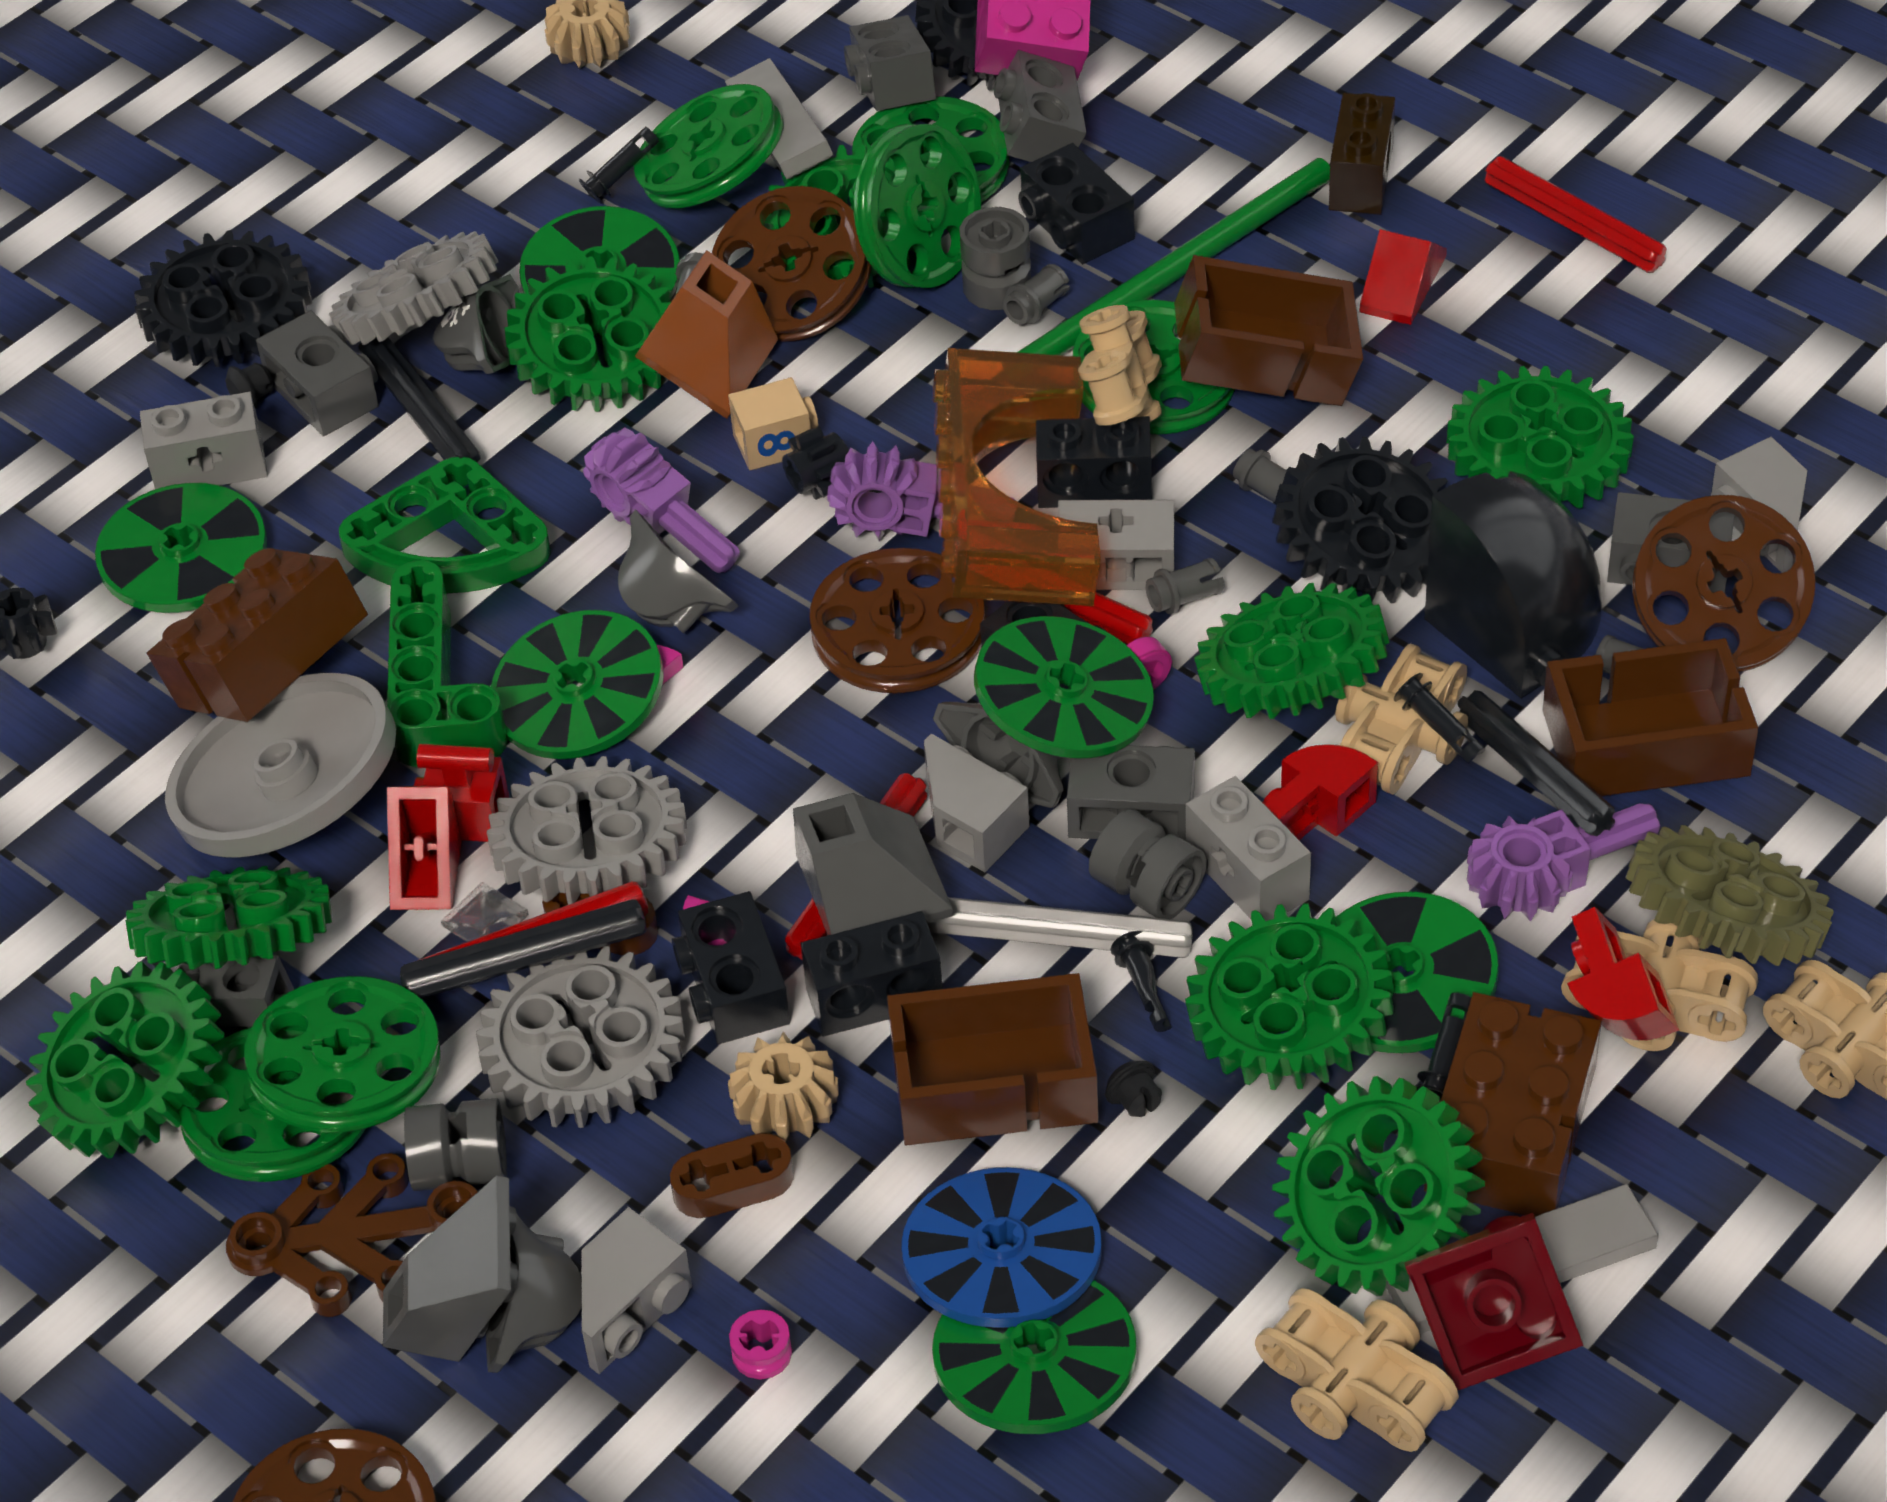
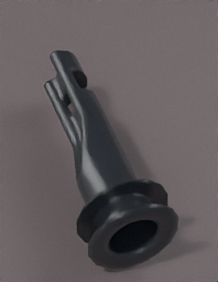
M645 126L596 173L593 174L587 171L590 178L586 182L579 178L580 184L589 195L602 204L599 197L604 193L610 197L611 194L608 189L660 142L659 139ZM641 137L648 143V146L642 151L635 144Z
M1423 673L1415 674L1399 688L1394 696V701L1403 699L1405 703L1402 710L1407 711L1412 708L1469 764L1477 755L1482 754L1486 748L1429 691L1432 687V682L1429 681L1422 684L1420 680L1423 677ZM1463 736L1470 742L1464 749L1456 743Z
M1143 931L1125 933L1118 937L1110 948L1111 954L1115 956V964L1119 967L1127 968L1145 1010L1152 1012L1149 1018L1154 1030L1157 1032L1170 1030L1172 1028L1157 996L1154 968L1149 958L1154 950L1153 944L1149 941H1140L1135 937Z
M1462 993L1450 994L1428 1070L1417 1074V1078L1423 1082V1084L1415 1085L1417 1090L1422 1086L1428 1088L1440 1096L1439 1102L1443 1095L1472 998ZM1452 1008L1465 1011L1463 1020L1450 1016Z

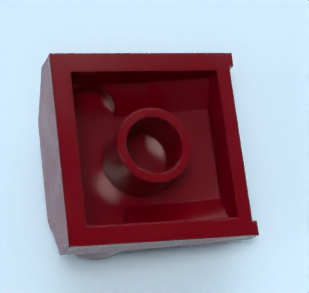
M1533 1213L1522 1217H1499L1488 1223L1479 1233L1404 1263L1435 1339L1447 1375L1451 1378L1457 1390L1584 1346Z

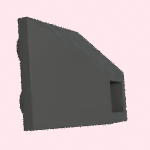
M855 793L793 808L796 857L827 935L923 911L927 923L953 916V908L914 816Z
M496 1175L404 1259L383 1290V1347L459 1362L474 1340L485 1335L493 1314L502 1302L508 1303L512 1298L518 1278L517 1265L510 1262V1239L515 1231L517 1213L514 1207L509 1206V1178Z

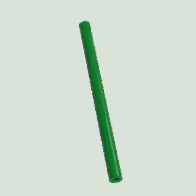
M1316 158L1002 361L1001 369L1004 376L1014 385L1027 379L1074 348L1075 341L1081 332L1079 322L1083 317L1108 306L1148 300L1185 276L1193 255L1214 257L1330 181V165L1324 159Z

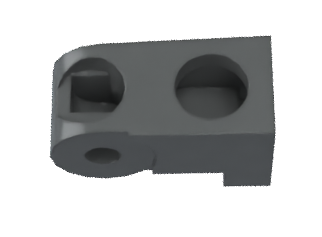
M273 954V959L270 960L259 956L251 957L248 965L243 966L236 961H227L220 969H215L213 963L201 965L194 970H189L188 964L182 963L176 966L175 971L179 968L183 970L212 997L210 1003L221 1014L218 1020L214 1022L218 1027H252L255 1020L270 1004L294 990L278 954Z

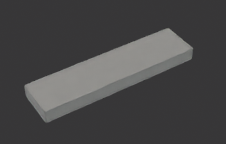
M770 58L725 81L727 86L751 84L761 87L770 95L774 105L780 111L783 119L782 134L770 155L786 179H790L833 156L826 138Z
M1627 1184L1535 1217L1560 1283L1657 1247L1658 1233ZM1410 1276L1409 1288L1406 1292L1396 1289L1386 1281L1385 1287L1395 1305L1414 1321L1419 1329V1333L1422 1334L1430 1331V1326Z

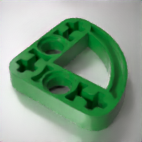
M451 457L439 462L352 513L339 526V538L343 555L351 565L362 573L391 586L392 575L398 567L415 560L430 561L436 564L442 571L446 594L478 591L511 582L543 566L551 555L548 531L544 522L480 464L467 457ZM467 485H468V487H469V492H470V494H469L468 496H467V494H466V489L463 488L464 486H467ZM419 505L426 508L422 514L415 517L399 515L401 510L409 506ZM488 508H500L505 511L500 517L485 520L477 517L481 511ZM453 520L459 523L488 550L458 557H425L400 552ZM514 531L516 538L519 540V542L514 543L512 533Z

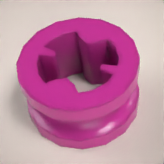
M754 1310L743 1314L733 1323L729 1339L733 1364L740 1373L748 1378L761 1380L772 1378L783 1372L790 1363L792 1349L788 1325L780 1315L768 1310ZM755 1338L758 1342L765 1343L772 1338L773 1348L766 1351L758 1345L750 1350L748 1342Z

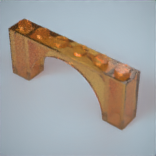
M947 348L945 370L935 369L933 381V403H936L934 434L938 436L936 469H940L937 496L938 503H942L939 521V536L943 538L941 573H951L952 597L1082 606L1094 605L1101 561L1097 524L1067 520L1029 508L998 490L988 481L977 466V463L984 456L1003 445L1025 438L1036 437V420L1078 419L1080 417L1084 391L1083 380H1081L1078 368L1081 366V357Z

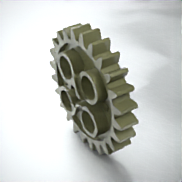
M1681 825L1678 833L1667 827H1662L1659 835L1649 831L1644 841H1638L1626 875V879L1632 881L1629 888L1630 893L1642 896L1639 906L1643 909L1658 911L1654 921L1662 924L1673 923L1677 926L1675 935L1678 937L1693 935L1699 938L1698 945L1701 949H1706L1713 945L1721 948L1723 955L1729 959L1733 956L1734 951L1739 952L1751 964H1756L1759 956H1763L1775 966H1780L1783 957L1795 964L1800 962L1802 955L1809 958L1814 957L1817 948L1821 949L1832 924L1830 920L1834 913L1833 909L1826 906L1829 897L1816 892L1819 883L1815 880L1799 878L1803 870L1800 866H1784L1780 863L1782 858L1780 853L1765 855L1759 852V843L1755 841L1746 845L1739 842L1733 833H1728L1725 839L1718 838L1707 827L1703 828L1701 835H1697L1686 825Z

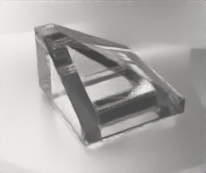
M481 882L441 920V924L444 928L468 942L520 923L529 913L525 907Z

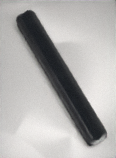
M376 337L366 345L362 343L358 345L359 352L365 354L370 359L378 377L443 460L451 457H467L478 462L481 459L478 449L389 337L381 342Z
M1474 690L1468 697L1462 696L1459 699L1457 705L1460 708V712L1468 716V727L1558 808L1562 809L1590 836H1598L1604 830L1610 831L1615 824V820L1612 818L1615 812L1614 807L1482 691Z
M631 899L404 964L400 968L402 987L410 990L421 999L638 937L646 932L644 913L638 900Z

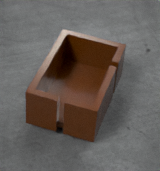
M1193 255L1174 302L1177 336L1181 338L1178 346L1182 381L1284 397L1286 390H1292L1294 399L1342 406L1363 361L1353 282Z
M273 548L260 550L251 555L244 563L245 568L232 578L235 584L225 583L213 588L205 595L204 603L191 615L167 627L162 634L163 639L146 654L177 706L181 709L211 714L214 711L216 716L248 722L368 616L365 607L338 559Z
M1726 638L1613 653L1607 703L1599 704L1604 667L1601 655L1547 662L1542 711L1557 758L1600 796L1751 776L1758 725L1744 687H1739L1740 675Z
M1079 973L887 996L891 1044L905 1146L1027 1131V1120L1039 1119L1040 1130L1098 1123L1097 1073Z
M1473 992L1441 1101L1444 1100L1460 1112L1455 1122L1460 1121L1473 1130L1474 1135L1465 1145L1471 1146L1480 1152L1483 1157L1480 1162L1468 1168L1467 1171L1484 1180L1485 1187L1467 1192V1200L1472 1203L1522 1215L1533 1213L1536 1217L1558 1208L1568 1164L1571 1161L1596 1069L1602 1021L1547 1008L1543 1009L1541 1018L1530 1015L1531 1005ZM1427 1183L1424 1184L1425 1192H1427Z

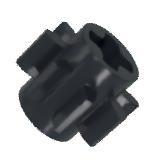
M818 426L788 439V443L793 451L782 457L784 472L794 490L799 494L811 490L815 500L827 496L828 486L831 485V470L836 462H845V455L849 452L838 434L832 432L824 436L821 428Z
M10 588L0 592V650L4 648L5 652L13 657V659L30 658L42 652L47 643L46 636L55 635L58 632L47 596L44 594L34 599L33 594L25 588Z

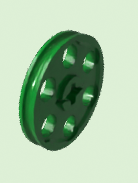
M735 84L704 93L676 109L652 131L660 142L634 165L636 180L644 189L648 198L654 204L661 207L685 208L712 200L739 185L766 161L782 134V115L774 105L770 95L756 85ZM646 141L642 144L641 151L648 146Z
M936 96L935 100L880 110L868 118L855 135L852 155L856 153L861 144L866 145L868 152L871 145L891 128L912 124L919 119H932L936 121L932 125L942 127L952 133L962 143L973 164L986 163L991 165L987 170L976 171L981 203L1000 188L1009 170V156L1007 155L1004 132L1000 131V121L992 113L979 105L957 98ZM973 129L984 132L980 136L971 138L960 135L966 130ZM925 139L920 147V157L924 166H926L930 157V149ZM952 175L948 182V188H950L948 194L950 199L954 201L957 194V182Z
M931 124L896 126L883 133L872 144L858 172L854 191V220L859 243L873 269L886 281L899 287L932 288L952 279L962 269L960 226L967 216L981 209V194L975 167L962 143L946 129ZM924 139L927 141L930 149V157L926 166H924L920 157V147ZM889 157L892 158L895 166V176L891 184L888 183L885 176V164ZM952 175L957 182V194L954 201L950 199L948 194V182ZM883 211L888 218V231L884 238L880 235L878 229L879 217ZM945 229L948 230L951 238L947 254L944 253L941 245V237ZM911 246L916 253V266L912 273L908 270L907 254Z
M1142 300L1121 304L1127 306L1129 311L1145 312L1148 320L1146 335L1152 353L1159 355L1162 362V367L1157 377L1147 384L1152 400L1159 401L1162 413L1150 422V434H1171L1187 431L1207 423L1220 414L1231 401L1235 389L1182 381L1178 346L1180 340L1174 336L1177 334L1174 302ZM1081 331L1073 348L1072 381L1078 397L1093 413L1096 404L1088 381L1081 380L1078 368L1081 366L1086 355L1093 351L1094 348L1089 334H1084ZM1177 397L1187 400L1190 405L1184 409H1172L1165 406L1162 402L1166 399Z
M347 976L309 983L288 992L270 1004L250 1028L245 1042L244 1058L252 1094L261 1107L270 1115L288 1125L309 1131L348 1132L386 1122L405 1112L406 1107L417 1103L431 1087L437 1076L441 1061V1050L435 1018L429 1007L416 994L386 980L362 976ZM347 1002H357L364 1005L363 1008L353 1014L343 1015L332 1011L336 1006ZM400 1022H407L417 1026L413 1031L404 1035H392L385 1032L388 1027ZM288 1026H299L306 1029L300 1036L291 1039H282L275 1036L276 1032ZM346 1051V1054L339 1055L340 1052ZM402 1067L412 1071L408 1077L399 1081H388L380 1077L386 1070ZM283 1071H293L300 1074L298 1079L284 1085L273 1084L268 1081L271 1076ZM345 1092L354 1096L349 1102L339 1106H328L321 1103L326 1096L332 1093Z
M288 1026L276 1032L275 1036L282 1039H291L300 1036L306 1029L299 1026ZM250 1028L234 1033L212 1046L222 1055L221 1061L204 1068V1071L214 1082L209 1086H196L192 1092L199 1102L215 1097L227 1100V1103L220 1109L211 1112H201L182 1105L177 1111L181 1118V1131L184 1141L194 1157L203 1165L221 1175L244 1181L271 1182L309 1174L341 1157L358 1141L365 1129L348 1132L309 1131L288 1125L263 1109L252 1094L247 1070H239L232 1067L236 1061L244 1058V1047ZM346 1051L340 1052L339 1055L346 1054ZM283 1071L271 1076L268 1081L273 1084L284 1085L298 1079L300 1074L293 1071ZM323 1100L321 1101V1103L328 1106H339L345 1104H331ZM303 1132H313L320 1135L317 1141L304 1147H294L287 1143L290 1138ZM247 1136L255 1139L253 1144L240 1151H229L222 1148L227 1141L235 1137Z

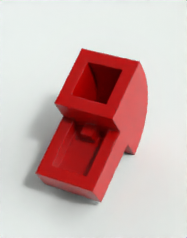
M1315 745L1297 750L1282 759L1281 788L1272 790L1262 803L1299 841L1317 825L1337 837L1376 803L1378 762L1358 750L1340 745Z
M1596 907L1572 916L1571 918L1579 940L1572 942L1571 948L1575 960L1584 975L1567 983L1574 998L1596 1020L1602 1021L1601 1025L1613 1034L1626 1039L1652 1040L1678 1031L1679 1028L1659 973L1640 953L1626 958L1616 928Z

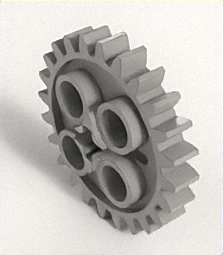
M474 231L465 235L464 232H460L451 239L446 235L435 244H430L429 241L405 251L395 260L385 261V267L380 270L369 271L367 278L351 284L352 290L339 295L341 301L331 306L333 311L329 313V316L334 326L340 330L350 345L359 341L366 345L376 337L381 342L393 332H396L398 336L402 335L404 332L423 326L432 316L440 317L444 315V309L448 306H456L463 303L462 297L478 291L476 285L490 280L488 274L497 270L495 264L499 261L484 234L478 235Z
M601 756L595 766L586 767L582 758H576L573 769L565 770L558 763H553L551 766L552 775L545 777L536 772L529 773L531 782L529 787L513 783L510 786L512 798H498L496 801L498 812L489 814L490 829L487 830V836L495 870L504 871L505 882L508 885L520 881L521 891L524 895L541 888L543 901L549 902L560 892L566 893V900L569 905L576 902L580 894L588 893L591 897L631 881L638 882L641 888L644 889L647 887L646 873L664 876L666 874L664 861H678V846L686 845L687 842L685 829H687L684 803H681L679 789L669 788V781L666 775L653 778L652 768L649 765L632 772L630 759L623 760L615 768L608 766L606 756ZM585 799L590 801L596 846V857L591 860L585 858L579 813V802Z
M604 946L596 958H588L585 951L575 954L574 959L565 960L561 958L552 961L551 965L545 967L542 964L529 967L530 975L526 978L517 973H508L507 980L510 992L492 989L490 995L493 1008L481 1009L480 1011L483 1028L476 1031L480 1050L478 1054L483 1074H488L492 1092L498 1093L503 1091L506 1107L509 1109L517 1107L524 1102L527 1119L531 1121L544 1110H548L552 1127H557L566 1114H574L578 1128H584L588 1114L597 1112L605 1124L611 1123V1108L617 1105L630 1114L635 1113L633 1097L639 1094L654 1100L657 1097L654 1080L671 1082L673 1076L670 1063L682 1061L680 1042L685 1040V1030L680 1000L678 996H672L669 979L657 980L655 967L652 963H648L636 970L634 953L628 952L617 962L612 961L609 946ZM556 1000L562 1001L569 1010L574 1026L569 1027L566 1011L562 1005L560 1007ZM589 1044H593L597 1061L607 1071L601 1070L594 1062Z

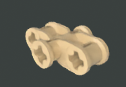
M1113 305L1098 309L1083 317L1079 322L1082 333L1089 334L1094 350L1083 359L1078 372L1081 380L1088 381L1096 404L1093 416L1098 425L1117 424L1133 417L1150 416L1151 422L1162 413L1159 401L1152 400L1147 385L1157 377L1162 367V362L1159 355L1152 353L1145 332L1148 323L1146 314L1143 311H1129L1125 305Z
M1411 643L1402 650L1397 662L1384 680L1382 687L1368 683V678L1364 674V686H1345L1346 698L1338 700L1335 714L1336 721L1348 725L1352 721L1355 722L1347 730L1340 746L1358 750L1377 761V782L1381 784L1384 792L1391 795L1400 789L1422 749L1436 754V760L1445 765L1450 764L1457 755V752L1412 708L1407 711L1402 710L1405 701L1400 699L1395 702L1394 696L1408 679L1415 674L1423 673L1420 682L1425 684L1431 681L1432 687L1429 691L1451 712L1463 691L1467 677V666L1458 661L1449 665L1421 654V648ZM1458 711L1453 713L1454 717L1467 729L1468 716ZM1464 736L1456 742L1460 747L1463 743Z
M1653 919L1647 924L1643 937L1617 931L1626 958L1640 953L1659 973L1679 1028L1678 1031L1723 1042L1736 1040L1744 1034L1747 1026V1015L1744 1012L1746 1000L1754 994L1758 985V974L1750 964L1733 956L1729 959L1724 955L1700 950L1698 945L1699 938L1693 935L1686 937L1676 936L1677 926L1673 923L1662 924L1657 923ZM1669 936L1674 937L1672 947L1666 946ZM1575 961L1574 968L1567 972L1561 985L1562 994L1570 1003L1586 1010L1574 998L1567 985L1568 982L1584 976ZM1728 974L1731 976L1729 986L1723 984L1724 977ZM1718 1011L1724 1013L1721 1022L1716 1021ZM1677 1031L1652 1040H1631L1623 1037L1622 1039L1633 1047L1642 1050L1660 1051L1672 1045Z
M1816 960L1802 962L1794 972L1793 983L1782 994L1772 995L1764 1004L1763 1015L1767 1024L1781 1038L1806 1051L1799 1060L1800 1069L1805 1079L1820 1093L1832 1098H1843L1853 1089L1855 1080H1857L1863 1086L1887 1100V973L1881 972L1874 975L1868 982L1866 990H1864L1858 984L1822 962Z
M1301 1288L1296 1290L1288 1301L1289 1310L1273 1328L1263 1329L1255 1339L1256 1350L1264 1362L1278 1374L1302 1386L1291 1399L1292 1408L1297 1417L1313 1432L1327 1439H1339L1345 1433L1348 1427L1347 1418L1351 1415L1391 1445L1404 1451L1413 1452L1418 1450L1426 1438L1424 1430L1440 1410H1450L1459 1398L1455 1384L1443 1370L1411 1352L1420 1340L1419 1329L1403 1310L1388 1301H1372L1364 1312L1365 1321L1361 1324L1349 1313L1332 1304L1322 1295L1310 1289Z

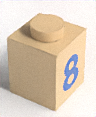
M792 377L728 394L733 436L749 471L782 462V457L793 451L788 443V439L818 427V418L810 396L801 397Z

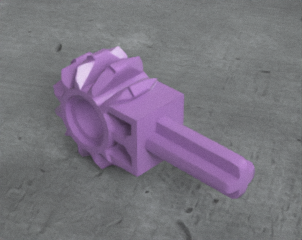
M625 427L618 432H612L607 437H603L591 447L592 450L584 456L586 465L583 469L584 476L591 483L590 492L598 497L602 508L606 507L612 512L617 521L622 522L625 520L627 524L631 525L630 516L636 509L658 534L664 530L669 532L714 572L726 573L732 568L740 555L738 547L688 505L691 482L663 459L659 453V447H653L648 443L645 435L642 433L634 434L633 431Z
M873 441L867 448L866 454H862L850 447L849 452L845 455V462L835 463L831 470V485L828 486L827 500L830 502L829 506L835 508V517L838 525L853 523L852 530L856 538L865 530L874 531L879 542L885 535L886 529H890L900 535L906 533L927 537L931 517L1007 530L1013 526L1017 510L1016 500L1013 497L937 485L938 465L918 462L914 458L900 460V452L896 445L887 453L878 452V448ZM870 490H878V491H882V492H881V493H875V492H870Z
M1640 803L1618 811L1612 817L1615 820L1613 828L1610 831L1604 830L1598 836H1590L1580 826L1575 827L1562 809L1537 819L1534 817L1527 825L1517 824L1509 815L1502 824V828L1486 823L1483 832L1480 834V839H1473L1472 846L1468 850L1467 882L1469 884V891L1479 893L1478 898L1482 908L1497 905L1501 907L1500 910L1504 920L1513 911L1522 912L1529 921L1537 913L1538 908L1553 913L1556 905L1559 904L1560 897H1565L1567 892L1586 886L1590 860L1635 844L1639 840H1644L1649 831L1658 834L1660 824L1656 811L1652 805Z

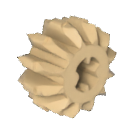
M556 0V4L546 8V43L550 47V52L558 55L561 64L575 61L579 69L587 63H594L600 67L602 60H618L619 51L628 48V39L630 37L629 15L622 1Z
M783 1031L778 1043L768 1044L757 1037L754 1053L738 1052L737 1061L735 1062L736 1071L730 1073L728 1089L729 1096L733 1099L734 1114L739 1120L740 1125L751 1124L752 1131L755 1134H769L774 1131L778 1137L786 1142L790 1132L799 1131L810 1139L812 1130H814L813 1122H830V1115L833 1112L832 1104L837 1102V1096L839 1095L838 1078L834 1076L833 1061L829 1057L827 1050L816 1051L815 1045L809 1036L792 1044Z

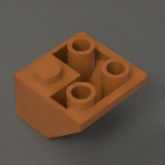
M706 250L635 357L727 419L730 415L728 394L747 389L778 341V337L753 282Z

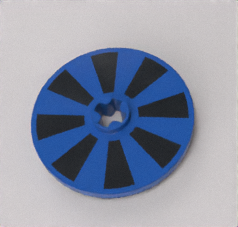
M1022 1168L982 1169L946 1181L928 1193L918 1203L906 1222L902 1236L904 1270L908 1281L917 1295L939 1313L956 1321L981 1327H1016L1024 1321L1044 1320L1061 1312L1074 1303L1090 1286L1097 1274L1102 1255L1100 1226L1088 1202L1076 1190L1057 1178Z

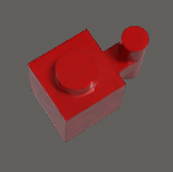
M419 744L416 758L418 768H426L424 777H417L413 786H450L461 840L488 842L487 830L490 829L489 814L498 812L496 802L498 798H509L502 758L494 757L493 748Z

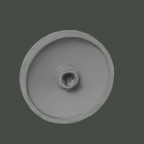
M318 673L300 676L250 721L244 722L218 716L197 734L184 749L170 773L165 791V804L168 815L180 835L190 846L212 856H254L299 842L325 828L345 814L376 783L386 768L394 749L396 739L394 718L379 691L359 677L341 673Z

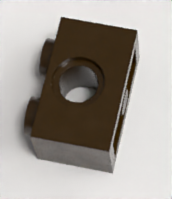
M1370 93L1342 94L1330 160L1329 210L1382 215L1393 149L1395 97L1377 96Z

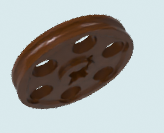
M808 186L779 188L752 199L726 222L712 250V254L728 264V260L735 250L745 247L754 250L753 257L746 266L734 269L750 279L757 292L767 294L766 302L763 306L780 342L796 341L815 336L842 320L859 301L867 286L871 272V265L863 253L857 236L854 211L836 195ZM779 209L790 211L791 216L785 226L775 230L765 228V221L770 213ZM837 215L841 218L840 225L831 234L818 235L814 233L815 225L822 217ZM795 256V268L791 271H786V259ZM840 259L854 261V268L847 277L840 280L828 278V270L835 261ZM810 297L817 300L816 309L810 316L802 319L791 316L793 305L800 299Z
M1705 496L1686 502L1670 511L1647 535L1638 554L1633 572L1632 590L1634 605L1643 628L1658 647L1704 641V635L1708 630L1714 627L1728 628L1734 633L1738 643L1737 650L1732 654L1738 672H1744L1760 667L1775 659L1799 635L1809 616L1814 600V565L1807 545L1799 532L1783 515L1773 508L1742 496ZM1728 512L1737 516L1743 527L1741 536L1734 541L1728 542L1721 541L1713 536L1710 531L1709 521L1714 515ZM1666 538L1680 539L1687 545L1690 551V558L1684 565L1679 567L1666 566L1656 555L1657 544ZM1770 544H1781L1787 547L1794 559L1792 568L1780 574L1768 571L1761 563V550ZM1714 568L1716 572L1720 571L1724 578L1732 576L1737 578L1738 582L1735 583L1732 590L1733 601L1731 597L1727 598L1722 590L1712 593L1709 589L1715 578ZM1674 595L1685 603L1687 616L1678 624H1664L1654 614V602L1661 596ZM1768 601L1780 602L1788 608L1791 614V623L1786 629L1781 631L1768 630L1759 622L1758 608Z
M890 548L857 556L833 570L819 585L811 602L810 625L812 643L819 659L835 676L865 690L882 693H906L936 686L961 672L974 659L981 648L980 623L985 620L982 592L968 571L953 560L934 552L913 548ZM920 575H931L940 580L935 585L926 588L916 587L910 583L913 578ZM862 579H874L882 583L877 589L862 592L852 587L853 584ZM896 600L900 602V614L903 617L901 622V639H896L895 622H892V618H895L894 601ZM953 609H962L971 614L968 619L957 623L948 622L941 618L943 613ZM836 617H847L854 621L851 627L844 630H832L825 626L827 621ZM925 648L939 649L944 653L940 659L932 662H924L914 657L918 651ZM866 652H877L886 657L881 663L871 666L861 665L855 661L859 655Z
M359 1429L318 1431L280 1446L254 1467L242 1482L233 1499V1502H437L427 1472L410 1451L386 1436ZM313 1459H328L335 1464L333 1472L321 1482L311 1484L297 1478L303 1465ZM384 1466L394 1467L401 1472V1478L397 1484L388 1490L381 1492L372 1491L364 1486L365 1479L369 1473L377 1468Z

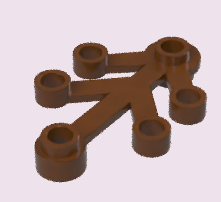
M384 1153L374 1157L367 1166L366 1174L344 1197V1187L338 1169L333 1165L327 1164L316 1171L303 1175L301 1184L272 1214L253 1212L238 1219L232 1226L227 1238L226 1253L232 1267L241 1274L263 1276L275 1272L308 1293L316 1313L324 1317L338 1316L348 1309L352 1300L346 1277L337 1271H321L301 1257L299 1253L324 1251L375 1283L379 1298L383 1302V1290L403 1261H392L365 1243L432 1233L477 1193V1190L466 1182L450 1181L441 1184L433 1190L428 1198L427 1206L365 1215L380 1198H393L405 1191L409 1179L403 1159L392 1153ZM386 1172L397 1173L394 1177L387 1180L378 1179L380 1175ZM322 1182L332 1183L328 1188L323 1190L313 1189L317 1184ZM334 1206L319 1223L298 1226L314 1207L324 1209ZM268 1245V1246H266V1247H264V1248H262V1249L253 1250V1249H255V1248L258 1247V1246ZM327 1290H340L334 1297H320Z

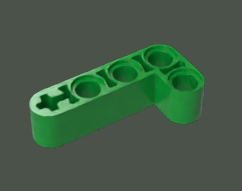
M415 560L403 564L393 573L391 579L387 707L396 725L395 748L397 756L404 764L418 767L416 758L419 744L493 748L494 757H498L506 749L508 743L499 694L492 687L485 684L450 685L451 613L442 571L436 564L425 560Z

